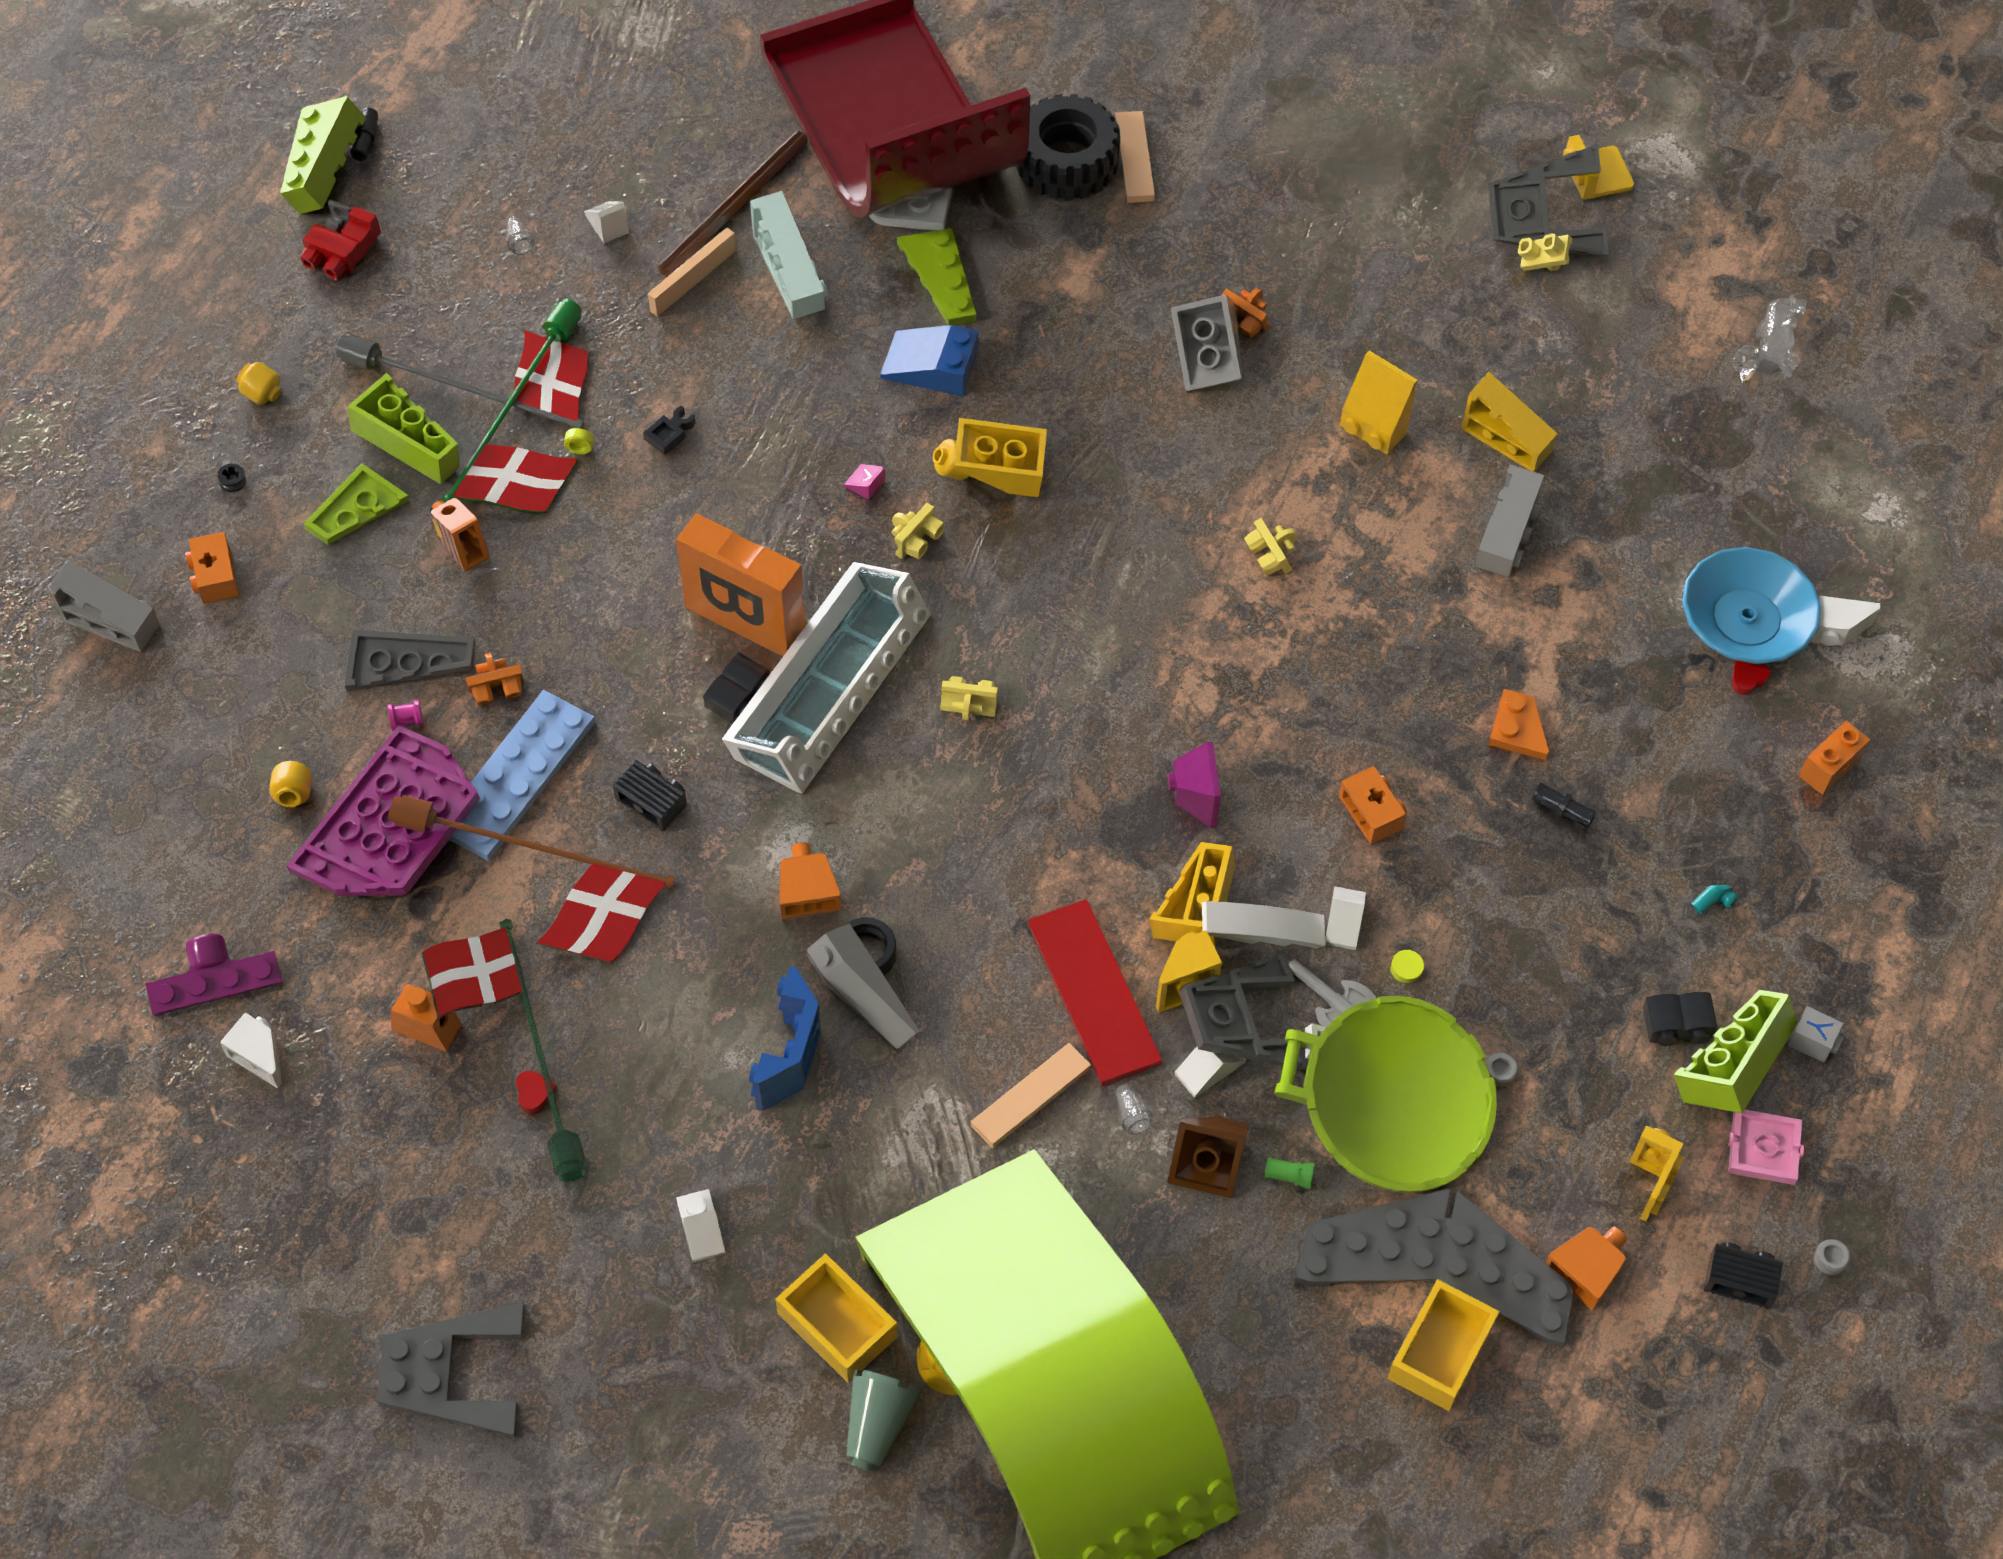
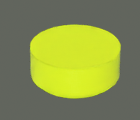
M573 428L566 432L564 446L567 450L575 454H587L592 451L594 436L589 431Z
M1402 950L1393 957L1390 970L1396 980L1402 983H1413L1421 977L1424 962L1422 957L1415 951Z

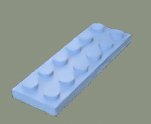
M543 689L471 781L481 799L462 824L509 836L593 727L595 717ZM457 829L449 839L487 861H490L504 842Z

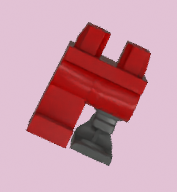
M329 200L328 205L332 213V219L328 218L325 226L314 224L309 233H306L302 239L305 249L300 259L302 265L311 270H315L320 262L326 263L323 266L324 273L328 277L338 280L344 272L353 273L356 268L355 265L363 258L382 231L375 214L355 206L350 208L336 201Z

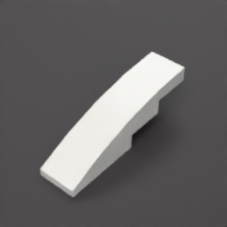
M1211 901L1202 903L1203 931L1206 930L1208 935L1248 944L1261 941L1280 946L1297 944L1316 949L1325 946L1324 915L1244 903Z

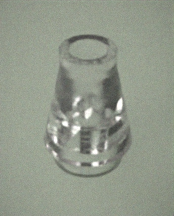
M514 215L509 217L506 221L508 249L519 256L529 254L535 243L534 236L523 223L520 216Z
M1125 1084L1118 1087L1114 1094L1117 1098L1122 1128L1131 1135L1144 1133L1152 1126V1112L1135 1092L1132 1085Z

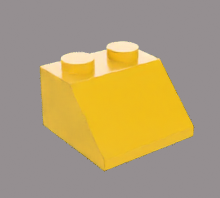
M1206 930L1200 933H1187L1176 941L1159 978L1156 1002L1158 1013L1183 1004L1179 991L1185 985L1215 975L1217 977L1220 976L1222 962Z

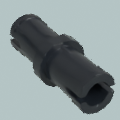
M364 108L362 110L366 119L363 125H358L354 132L357 138L352 145L350 153L351 157L357 161L366 160L370 144L376 137L374 130L379 115L373 108Z
M1543 783L1538 785L1533 794V801L1556 812V816L1569 818L1587 829L1597 811L1574 801L1572 795L1568 793L1563 795Z

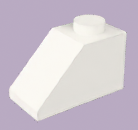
M1819 596L1821 604L1819 630L1812 638V642L1822 643L1827 646H1843L1873 625L1880 610V603Z
M244 1013L221 1040L220 1044L228 1058L274 1087L279 1088L282 1080L277 1042L272 1032L273 1027L260 1016H257L255 1019Z

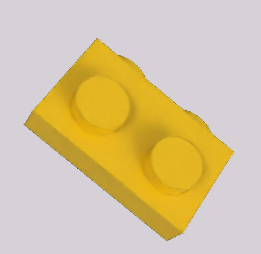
M1580 135L1569 137L1567 147L1563 151V156L1585 149ZM1616 146L1599 148L1600 174L1572 176L1582 200L1630 191L1634 186V181Z
M1647 1125L1630 1160V1163L1659 1176L1658 1182L1640 1217L1645 1222L1650 1213L1657 1216L1684 1160V1157L1678 1155L1684 1143L1672 1138L1669 1133L1662 1129L1651 1128Z

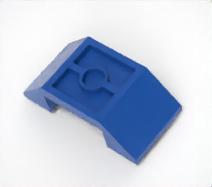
M792 966L789 967L787 976L781 977L777 996H781L779 1010L783 1011L784 1023L793 1025V1030L796 1031L793 1041L788 1040L784 1058L762 1053L759 1063H753L749 1076V1082L753 1083L751 1096L755 1097L756 1110L764 1111L804 1089L821 1035L819 1003L797 968Z

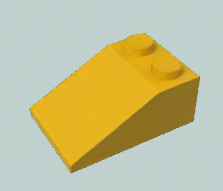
M1369 350L1365 354L1343 406L1340 426L1349 434L1356 435L1367 442L1372 448L1388 455L1407 434L1418 380Z
M959 418L954 469L1009 494L1039 497L1043 477L1047 429Z

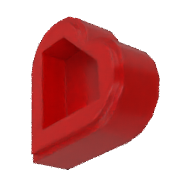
M1735 660L1732 688L1741 695L1751 694L1755 687H1762L1767 683L1770 675L1769 668L1765 664H1752Z
M532 1070L520 1073L516 1079L520 1107L528 1114H535L542 1110L557 1091L555 1083Z

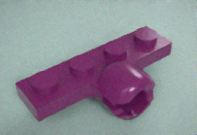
M210 933L187 941L186 952L190 965L189 971L145 983L152 1015L157 1016L283 984L275 951L239 960H230L225 939L218 933Z

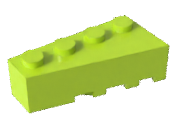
M348 96L307 106L301 110L280 192L299 214L324 207L336 182L334 174L340 167H343L346 161L344 153L348 144H354L357 138L354 132L357 126L363 125L366 116Z

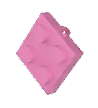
M1744 1110L1743 1113L1734 1112L1732 1132L1729 1133L1730 1141L1728 1143V1146H1730L1728 1173L1795 1185L1798 1180L1799 1159H1802L1804 1153V1145H1800L1802 1120Z

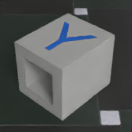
M1806 1006L1788 1046L1824 1063L1830 1052L1833 1054L1837 1053L1844 1037L1839 1035L1843 1022Z

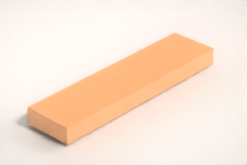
M1143 111L1116 112L1115 118L1120 128V158L1126 202H1153L1155 193Z
M728 228L724 229L648 293L650 312L658 317L736 252L734 232Z
M1070 1043L1066 1044L971 1121V1127L993 1149L1090 1071L1091 1064Z

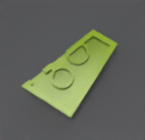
M361 463L304 522V528L329 545L408 502V494Z

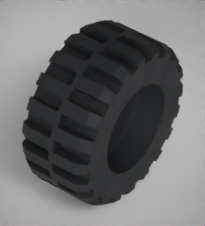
M1057 94L1051 99H1048V97L1039 100L1038 105L1034 103L1030 106L1028 152L1024 161L1017 165L1016 170L1030 188L1034 186L1037 193L1041 195L1046 193L1052 199H1058V197L1065 198V200H1073L1074 197L1083 199L1089 197V193L1093 192V194H1096L1103 189V185L1107 186L1113 180V176L1118 170L1121 141L1119 124L1110 111L1106 112L1105 106L1099 102L1097 104L1093 103V99L1085 96L1083 99L1079 98L1077 94H1070V96ZM1059 141H1074L1086 146L1087 149L1077 153H1060L1047 146Z

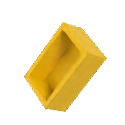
M826 1253L775 1299L777 1314L847 1383L853 1379L855 1369L862 1371L898 1337L897 1322Z
M1437 1279L1395 1357L1387 1379L1450 1411L1495 1324L1499 1311Z

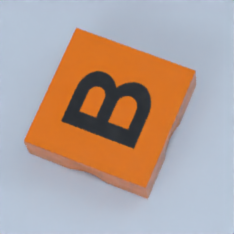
M696 513L676 539L685 608L784 656L806 626L805 608L802 603L803 579L801 564L764 546L753 543L734 531Z

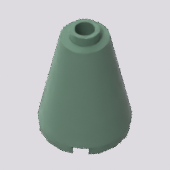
M855 1369L852 1382L846 1457L853 1459L851 1466L870 1472L872 1466L880 1467L918 1401L921 1389L909 1384L907 1389L901 1387L900 1380L867 1370L861 1372Z

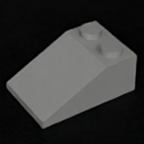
M1221 295L1171 307L1186 392L1243 380L1239 331L1233 300L1227 295Z

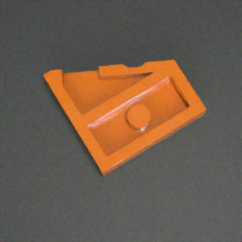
M1507 689L1503 690L1488 745L1542 760L1547 759L1549 749L1533 696Z

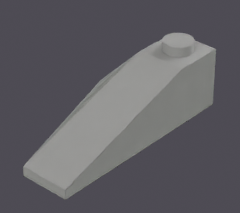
M850 923L825 933L807 949L808 959L825 985L896 1049L902 1047L920 1032Z

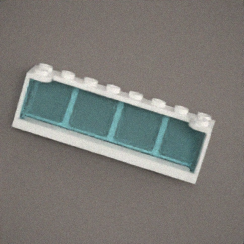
M856 562L851 564L722 738L735 760L798 793L805 791L931 616L909 573Z

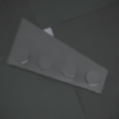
M353 630L345 688L349 691L471 671L476 641L474 637Z

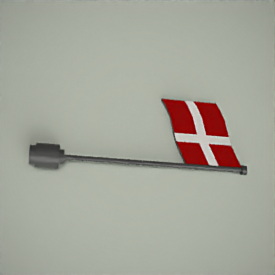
M524 330V349L515 375L514 391L548 338ZM352 334L349 336L343 335L336 347V356L341 358L343 362L366 370H371L382 362L504 404L509 400L508 398L382 357V351L379 350L378 343ZM553 341L512 406L573 426L574 428L583 429L585 422L578 419L579 399L588 369L587 351L562 342Z

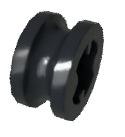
M231 463L219 469L217 477L222 490L229 493L237 492L246 484L245 473L240 465ZM230 475H236L237 479L233 477L232 481H228L226 477L230 479Z

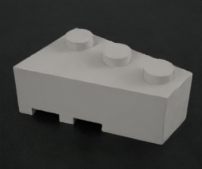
M1509 465L1503 490H1500L1497 505L1493 515L1490 517L1480 544L1475 567L1509 577L1513 567H1519L1524 551L1520 550L1522 544H1528L1533 528L1528 526L1530 521L1536 523L1541 510V505L1537 504L1544 475L1515 465Z
M69 560L65 562L48 586V590L63 622L141 652L160 625L152 605L131 596Z

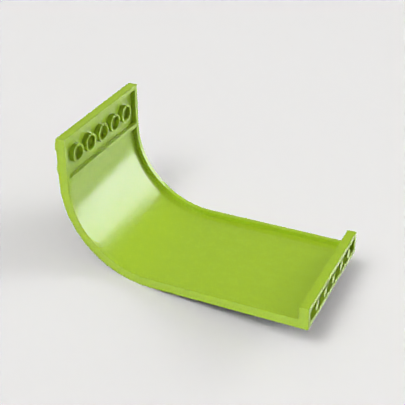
M1035 1149L855 1237L863 1262L867 1268L873 1267L977 1425L1013 1497L1036 1559H1156L1240 1514L1228 1459L1219 1431L1203 1392L1176 1339L1144 1289Z

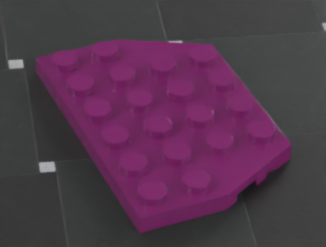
M398 725L286 867L291 874L337 896L407 895L457 829L435 823L433 829L427 827L426 832L422 833L395 826V822L388 820L394 796L402 797L407 795L433 802V809L438 810L437 817L459 823L465 820L481 798L453 758L447 746Z

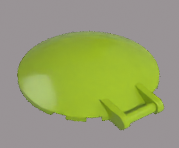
M1382 996L1362 1003L1359 1002L1348 1008L1329 1023L1320 1036L1293 1029L1286 1031L1285 1042L1288 1044L1280 1083L1276 1084L1274 1094L1280 1098L1307 1105L1314 1129L1330 1155L1348 1172L1370 1185L1395 1192H1421L1443 1186L1458 1178L1467 1171L1484 1151L1493 1131L1497 1109L1494 1077L1490 1076L1489 1069L1484 1060L1486 1055L1472 1034L1469 1035L1455 1022L1456 1018L1426 1001L1405 996ZM1300 1047L1310 1050L1303 1088L1293 1085Z

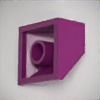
M1206 742L1174 760L1172 773H1167L1169 792L1174 791L1176 804L1212 828L1217 827L1221 793L1213 742Z

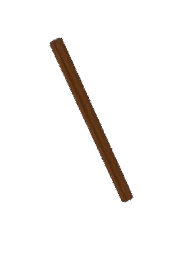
M800 130L794 132L658 265L659 272L668 277L684 264L807 144L806 134Z

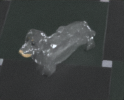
M1792 295L1789 299L1779 298L1768 304L1764 321L1759 323L1756 337L1761 338L1760 348L1745 345L1734 354L1732 359V368L1740 373L1742 383L1748 384L1752 380L1755 370L1767 375L1782 372L1786 379H1790L1792 369H1796L1798 366L1800 354L1799 352L1791 351L1794 346L1792 327L1796 328L1799 315L1804 314L1806 299L1796 300V296Z

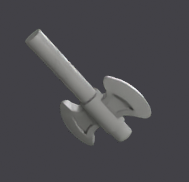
M1296 959L1289 963L1291 972L1329 1003L1330 1009L1321 1007L1315 1009L1317 1020L1321 1026L1327 1027L1339 1014L1359 1002L1377 999L1366 986L1351 980L1341 981V986L1345 991L1342 996L1340 993L1332 990Z

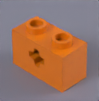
M225 532L188 539L190 551L185 553L189 569H194L195 575L190 576L194 594L200 593L203 604L239 597L231 549Z
M1845 721L1806 758L1799 777L1820 794L1824 795L1862 759L1870 739L1848 721Z
M1374 766L1342 780L1339 798L1370 845L1403 830L1407 815L1405 805L1400 799L1395 798L1390 791V784L1384 775H1380Z

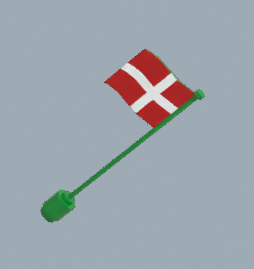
M563 299L561 302L556 303L543 324L544 331L548 337L547 341L449 493H445L442 501L447 502L452 498H457L458 500L485 502L519 512H547L576 465L578 458L553 457L519 447L491 445L488 442L552 342L567 341L581 320L580 314L582 309L575 301Z

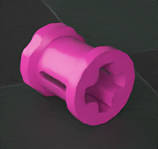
M415 699L413 703L398 706L388 704L392 731L398 725L402 727L415 724L419 727L424 726L419 699Z

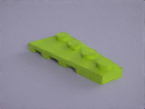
M952 228L897 237L899 249L904 251L908 263L912 269L916 270L923 287L928 289L932 296V301L947 325L976 322V311Z

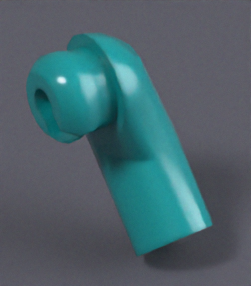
M1711 885L1690 904L1702 915L1714 903L1722 902L1725 907L1733 906L1738 900V894L1733 892V888L1729 885Z

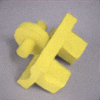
M1548 234L1540 240L1533 241L1531 238L1521 239L1518 248V254L1522 257L1520 267L1524 271L1546 267L1549 271L1559 270L1561 265L1569 264V247L1572 244L1573 238L1570 235L1557 236L1555 234Z
M926 503L916 515L910 511L907 515L896 513L892 518V523L895 526L892 534L895 536V542L898 546L895 555L901 559L907 554L920 559L928 549V542L923 540L922 537L926 534L936 540L944 533V522L934 516V506Z
M1262 518L1256 520L1254 524L1257 529L1244 537V540L1253 554L1268 546L1270 552L1257 559L1266 576L1280 569L1283 570L1285 575L1291 572L1293 569L1282 549H1286L1288 553L1295 551L1296 548L1293 543L1298 537L1295 530L1292 528L1283 529L1281 525H1278L1274 528L1276 535L1273 537Z
M951 676L949 681L942 682L940 710L962 713V720L969 721L970 714L995 717L998 687L994 686L993 681L982 680L978 682V685L966 684V680L963 677Z

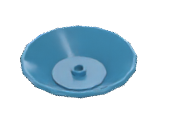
M1749 547L1720 550L1698 562L1685 580L1682 605L1689 626L1706 646L1729 659L1752 664L1784 661L1804 650L1819 630L1821 604L1814 584L1797 565L1774 552Z

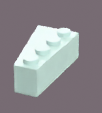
M779 191L750 200L753 238L792 318L796 319L824 310V297L828 296L826 285L817 276L816 265L809 257L806 245L799 233L783 192Z

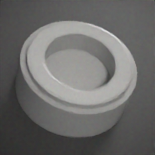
M1505 1053L1491 1055L1487 1059L1486 1064L1490 1076L1494 1077L1495 1086L1507 1087L1511 1085L1518 1072L1516 1061Z
M1828 1239L1821 1242L1814 1253V1262L1823 1273L1838 1275L1848 1266L1850 1252L1842 1242Z

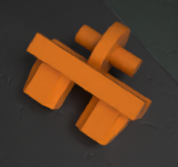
M1227 288L1221 294L1227 295L1233 300L1236 317L1239 314L1244 318L1238 328L1245 336L1252 339L1260 329L1266 332L1271 326L1267 322L1268 315L1263 312L1267 307V303L1262 301L1263 291L1259 288H1255L1251 293L1244 289L1240 293V297Z
M491 652L485 653L487 662L475 665L478 675L466 677L469 693H473L478 706L494 702L491 692L492 687L503 685L506 699L522 695L521 680H523L520 664L507 667L505 658L493 660Z

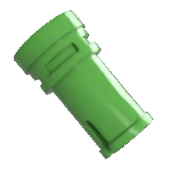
M1268 1157L1264 1178L1294 1183V1186L1300 1185L1304 1189H1311L1315 1163H1302L1301 1161L1293 1163Z

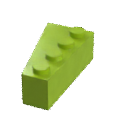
M387 373L348 405L350 430L437 483L442 484L460 468L458 443L436 421H431L426 416V411L420 405L416 406L409 399L408 393L403 388H398Z
M1759 990L1733 1015L1734 1022L1724 1029L1720 1028L1713 1035L1714 1041L1705 1050L1700 1048L1692 1056L1693 1062L1686 1069L1680 1067L1673 1074L1684 1103L1737 1113L1744 1112L1798 1024L1788 994Z

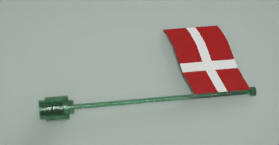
M504 919L499 922L500 929L478 937L442 942L427 948L422 952V958L438 1020L458 1010L496 1004L521 994L557 1132L547 1142L553 1171L562 1182H572L582 1178L585 1175V1168L587 1166L582 1144L577 1133L563 1129L511 933L513 928L512 921Z

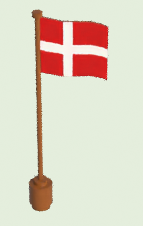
M407 795L402 797L394 796L389 810L388 820L395 822V826L425 833L427 827L433 829L435 823L591 864L571 889L554 923L536 942V944L612 963L628 945L644 912L665 885L666 888L670 889L673 886L674 876L669 875L668 878L437 817L438 810L433 809V802Z

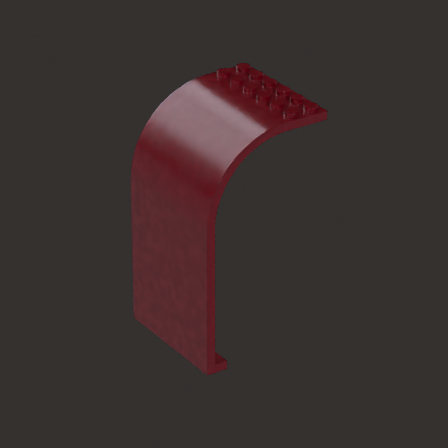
M867 0L760 34L761 54L803 132L806 134L835 191L846 207L858 217H865L1020 165L1026 158L1030 135L1031 96L1026 87L971 105L914 7V0Z

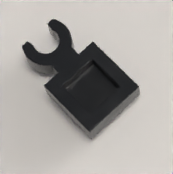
M680 406L674 410L671 419L663 415L643 432L644 440L665 455L685 438L684 430H689L695 426V415L692 414L687 419H682L685 415V409L683 406Z

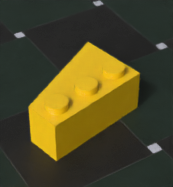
M1490 372L1481 379L1468 395L1461 429L1533 472L1552 453L1557 433Z
M1205 842L1199 844L1180 872L1181 877L1173 889L1170 888L1168 890L1165 900L1158 911L1153 912L1149 918L1153 938L1176 942L1187 933H1200L1203 931L1202 903L1205 901L1227 902L1235 870L1232 846ZM1209 935L1214 947H1216L1218 937Z

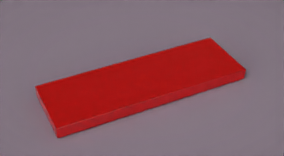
M1087 899L1028 919V927L1101 1087L1162 1065V1058Z

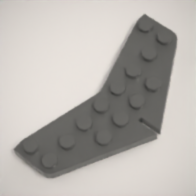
M1445 1189L1318 1220L1311 1223L1306 1230L1295 1283L1311 1287L1329 1286L1330 1283L1424 1281L1435 1284L1438 1279L1498 1310V1315L1530 1331L1529 1335L1558 1347H1563L1565 1343L1573 1298L1571 1284L1458 1190L1455 1194L1451 1218L1445 1217L1450 1189Z

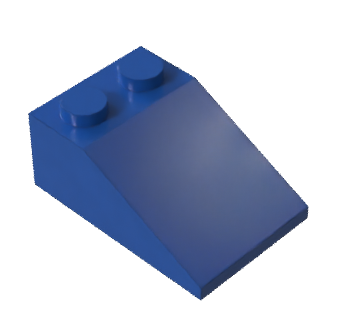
M954 325L898 330L895 332L880 378L963 397L979 353V331Z

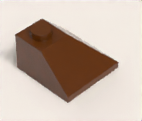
M1219 1116L1181 1119L1167 1183L1232 1198L1249 1123Z

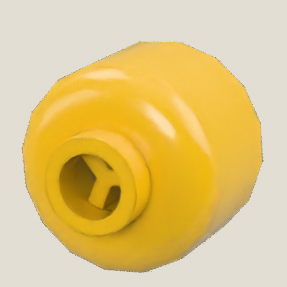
M262 362L246 364L236 379V382L239 383V392L257 405H264L268 401L274 402L282 391V388L279 386L281 381L280 375Z
M944 440L933 453V462L937 473L959 481L967 479L969 475L954 469L956 440Z
M285 761L276 765L271 773L269 787L272 799L278 804L290 808L305 803L310 797L312 773L310 769L297 761Z

